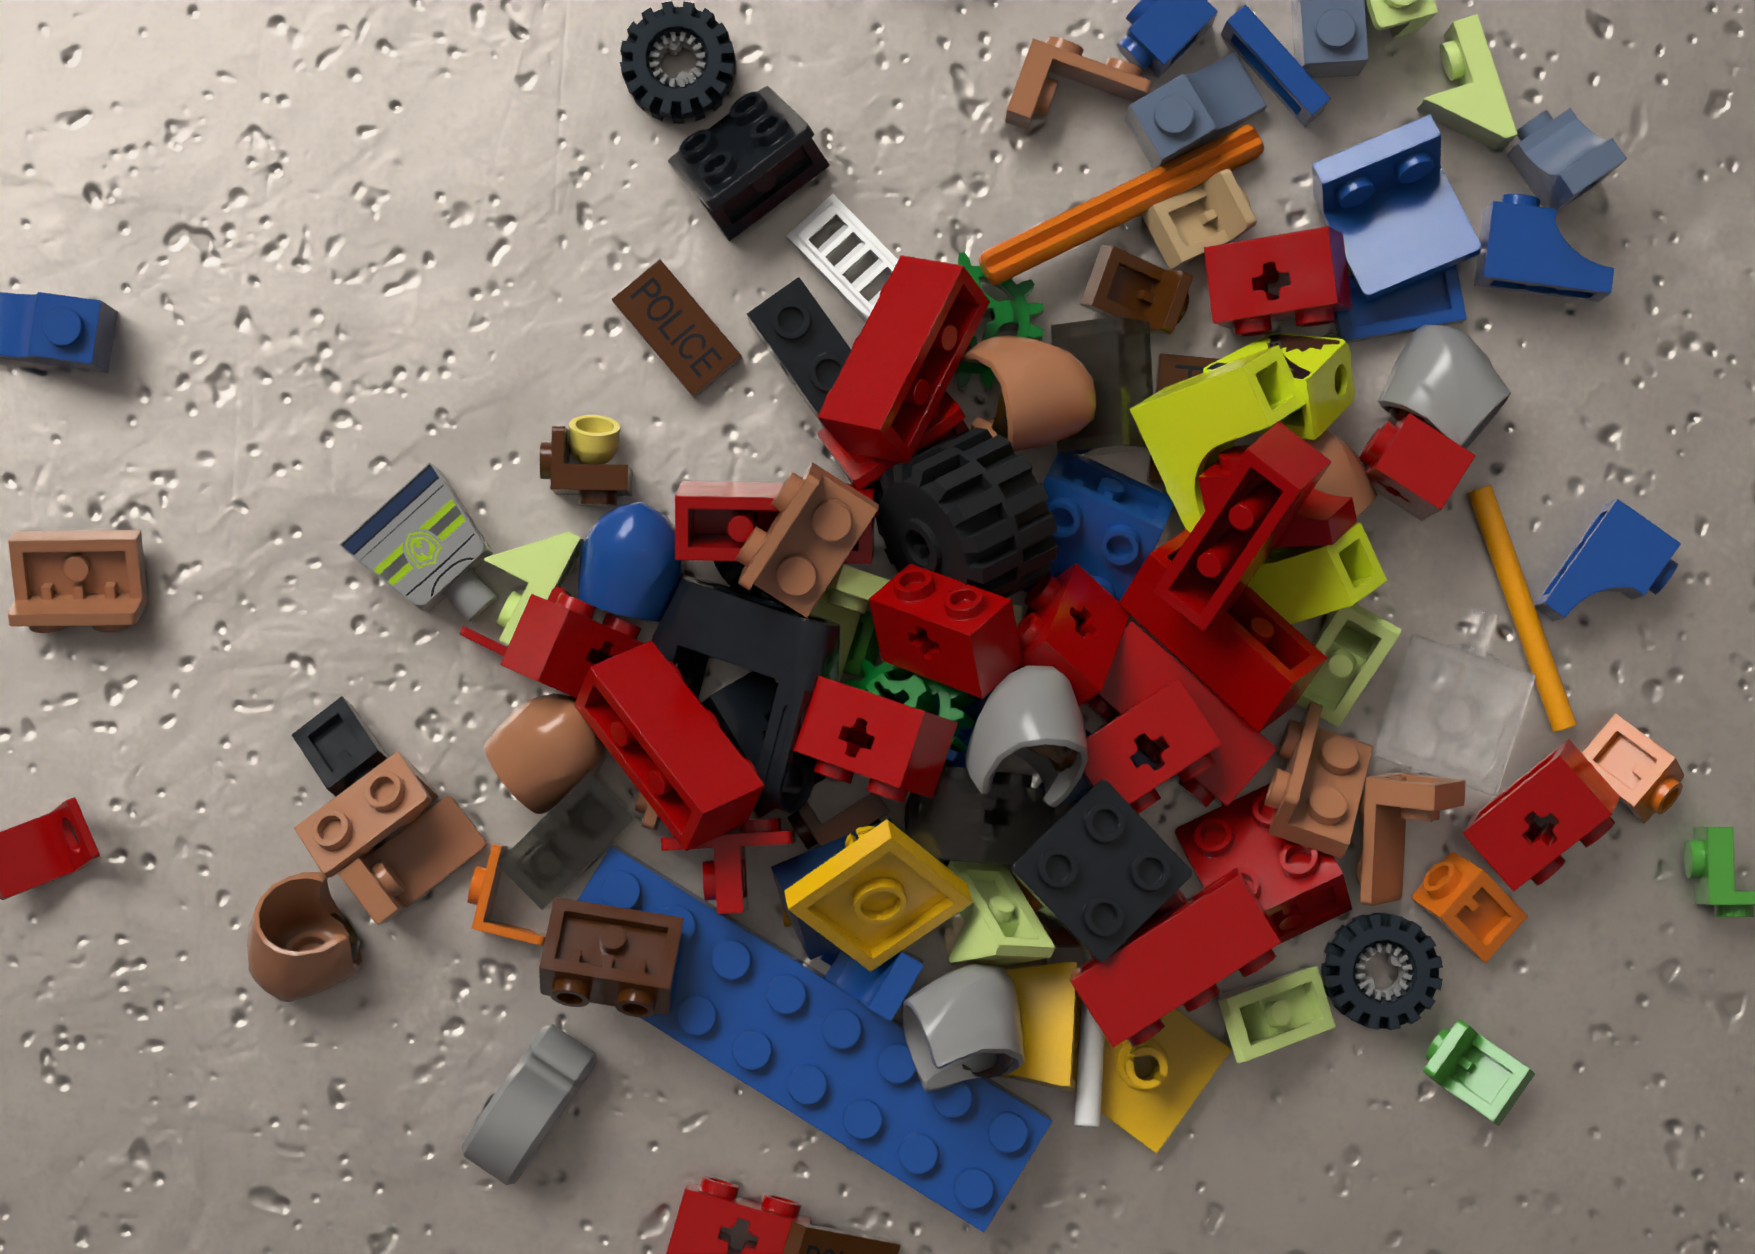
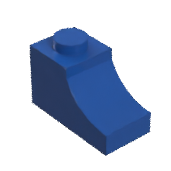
M1524 194L1502 195L1501 202L1493 201L1483 211L1479 238L1481 252L1477 256L1474 286L1600 302L1612 292L1614 268L1597 264L1576 252L1566 242L1555 222L1557 209L1540 207V199L1538 197Z
M0 292V358L108 373L118 311L101 300L38 292L37 294Z
M1621 500L1611 501L1601 509L1534 604L1535 608L1550 620L1557 621L1566 618L1577 604L1597 592H1621L1631 600L1645 596L1648 590L1656 595L1667 584L1678 567V563L1672 560L1671 557L1681 543Z
M841 949L833 950L822 955L820 960L830 965L824 977L826 980L890 1022L924 967L922 959L905 949L871 972Z

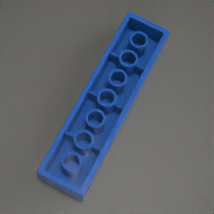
M617 845L611 846L579 896L578 901L684 918L683 933L672 985V1000L669 1014L654 1013L650 1017L641 1019L984 1233L1051 1125L1052 1119L1049 1114L991 1078L984 1079L980 1077L965 1080L940 1090L926 1092L917 1074L906 1043L903 1024L893 1018L890 1022L869 1010L860 1001L826 980L823 973L726 913L717 914V907Z

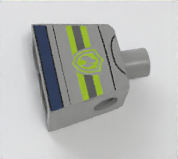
M428 463L339 544L348 554L419 609L427 613L447 597L467 621L471 622L497 599V595L475 572L485 562L484 558L491 556L493 551L445 475L432 463Z

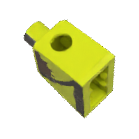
M1287 333L1268 334L1203 368V372H1207L1279 345L1306 403L1280 420V422L1302 439L1315 440L1320 437L1354 401L1355 388L1350 348L1342 337L1332 333L1322 337ZM1271 427L1265 428L1254 433L1264 434Z

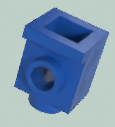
M1141 0L1127 15L1126 19L1132 25L1128 28L1126 36L1117 44V48L1128 62L1140 67L1143 72L1149 67L1160 78L1213 25L1218 11L1207 0Z

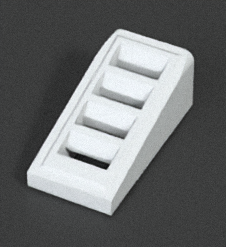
M832 194L787 235V238L866 323L881 291L870 301H867L861 295V292L883 272L886 271L891 275L898 259ZM836 217L843 226L817 249L809 239ZM853 235L859 244L839 263L833 266L827 257ZM869 253L876 262L851 284L844 275Z

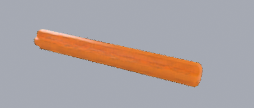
M1245 124L985 250L978 258L981 270L990 284L998 285L1140 216L1155 204L1203 184L1214 174L1222 170L1230 169L1233 171L1257 159L1264 151L1263 142L1257 130L1252 125Z

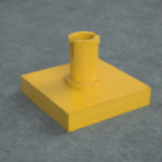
M888 819L876 827L864 826L857 828L858 840L850 833L845 841V849L784 890L789 911L870 972L973 903L968 883Z
M1177 1009L1160 1018L1165 1025L1160 1032L1135 1047H1132L1128 1040H1125L1113 1048L1105 1036L1101 1113L1156 1154L1232 1050Z

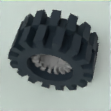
M672 1L661 3L663 9L653 12L650 7L641 13L643 19L638 24L633 21L627 29L629 36L627 41L622 40L620 49L622 55V62H620L622 75L629 93L634 97L635 103L643 111L644 109L650 111L652 117L663 121L664 117L670 118L673 124H684L685 118L694 117L696 122L706 118V111L711 108L716 111L723 105L722 98L725 94L729 95L733 88V76L736 74L733 44L723 23L719 24L715 20L714 14L706 8L702 12L695 8V3L683 1V7H674ZM682 48L690 50L697 60L696 67L692 70L691 74L680 72L676 78H669L668 75L663 73L661 61L667 52L671 55H677Z
M1373 913L1352 918V922L1342 925L1334 932L1337 935L1332 942L1327 943L1324 950L1327 954L1325 963H1321V974L1325 978L1326 985H1323L1327 996L1331 997L1334 1002L1333 1006L1341 1014L1367 1028L1395 1030L1400 1029L1403 1024H1413L1421 1019L1419 1015L1425 1009H1431L1436 1001L1433 999L1436 989L1441 990L1443 979L1439 978V968H1443L1441 956H1437L1434 949L1437 945L1431 936L1426 935L1421 930V926L1402 916L1388 913ZM1385 952L1388 953V963L1398 967V976L1391 986L1385 989H1375L1374 978L1364 973L1365 964L1371 956H1374L1376 953Z

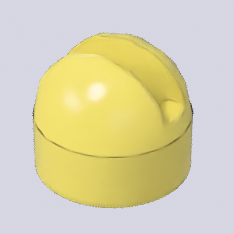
M582 415L573 418L569 422L568 443L570 453L577 461L583 464H606L614 458L619 446L620 424L616 420L601 415Z

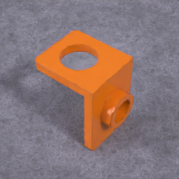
M492 844L487 867L476 866L469 888L467 902L477 905L471 929L544 946L546 933L490 920L508 849L507 845Z

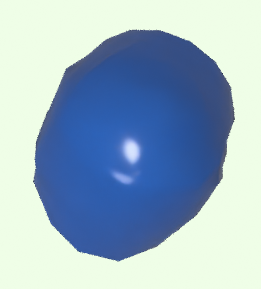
M644 502L620 505L603 515L587 533L581 550L578 599L598 609L617 615L660 622L682 577H684L685 560H675V526L670 519Z

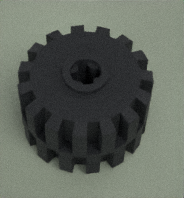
M975 428L971 431L966 430L912 456L909 464L897 463L893 465L892 468L885 470L879 478L881 487L875 491V502L879 504L878 511L880 513L879 516L875 517L878 533L884 539L886 545L884 550L891 565L894 564L898 572H901L909 564H913L961 581L966 585L969 584L1007 598L1045 578L1052 570L1050 562L1056 559L1058 546L1052 537V534L1057 532L1055 516L1049 511L1046 503L1049 497L1042 482L1038 484L1032 474V466L1023 454L1017 456L1013 451L1011 442L1001 435L992 437L988 429Z

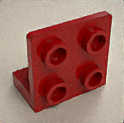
M1267 784L1232 801L1228 807L1221 806L1177 827L1175 834L1203 888L1238 868L1278 930L1281 943L1352 910V905L1343 872L1334 856L1268 834L1275 808L1265 805L1270 785Z

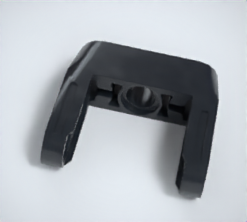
M682 577L652 636V641L667 661L672 662L675 666L678 663L677 668L683 677V681L697 699L699 698L709 656L779 680L756 770L759 778L765 785L760 795L763 803L788 813L796 812L805 805L813 790L817 772H814L817 759L793 751L818 675L839 682L840 624L813 614H809L806 618L789 606L719 583L692 577ZM801 714H802L801 722H800V725H799V727H798L799 720H800V717H801ZM786 775H787V782H786L784 788L782 789L783 782H784L785 777H786Z

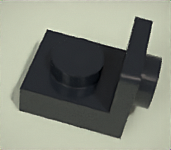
M343 696L292 734V737L326 789L334 796L339 795L390 757L381 749L353 705Z

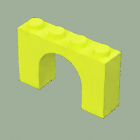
M1276 345L1167 386L1129 410L1164 482L1168 496L1172 500L1185 529L1191 533L1205 512L1198 477L1219 459V454L1222 451L1234 447L1237 438L1271 427L1306 403L1280 346ZM1361 522L1354 524L1333 545L1273 548L1248 586L1290 624H1294L1353 606L1388 580Z

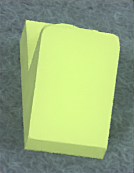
M1478 14L1453 21L1443 35L1445 43L1440 44V56L1448 78L1451 81L1458 79L1460 86L1424 98L1417 107V111L1424 116L1431 114L1433 120L1494 150L1506 147L1518 133Z
M566 532L484 558V561L528 583L523 594L515 590L510 594L499 614L496 624L505 628L499 638L500 641L507 645L510 644L531 594L547 600L555 586L563 588L585 542L581 537L571 532Z
M1358 604L1328 613L1319 636L1313 644L1328 659L1296 704L1304 709H1307L1310 701L1322 705L1320 718L1339 728L1398 639L1402 629Z
M949 862L947 867L968 883L973 903L959 912L965 924L949 956L951 964L1004 966L1051 958L1056 947L1006 864Z
M1318 966L1299 969L1255 986L1221 993L1218 999L1237 1063L1249 1061L1336 1027Z

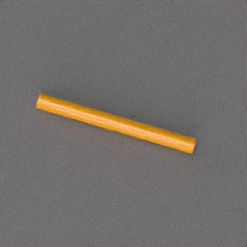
M1488 485L1468 492V497L1552 732L1577 725L1493 487Z

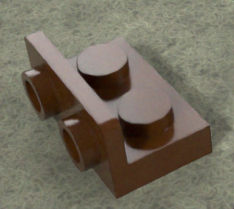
M554 897L539 966L540 993L550 996L559 1004L570 1007H583L590 1002L614 1006L619 1012L632 1017L645 1018L652 1016L654 1013L669 1014L672 1000V985L683 933L684 918Z

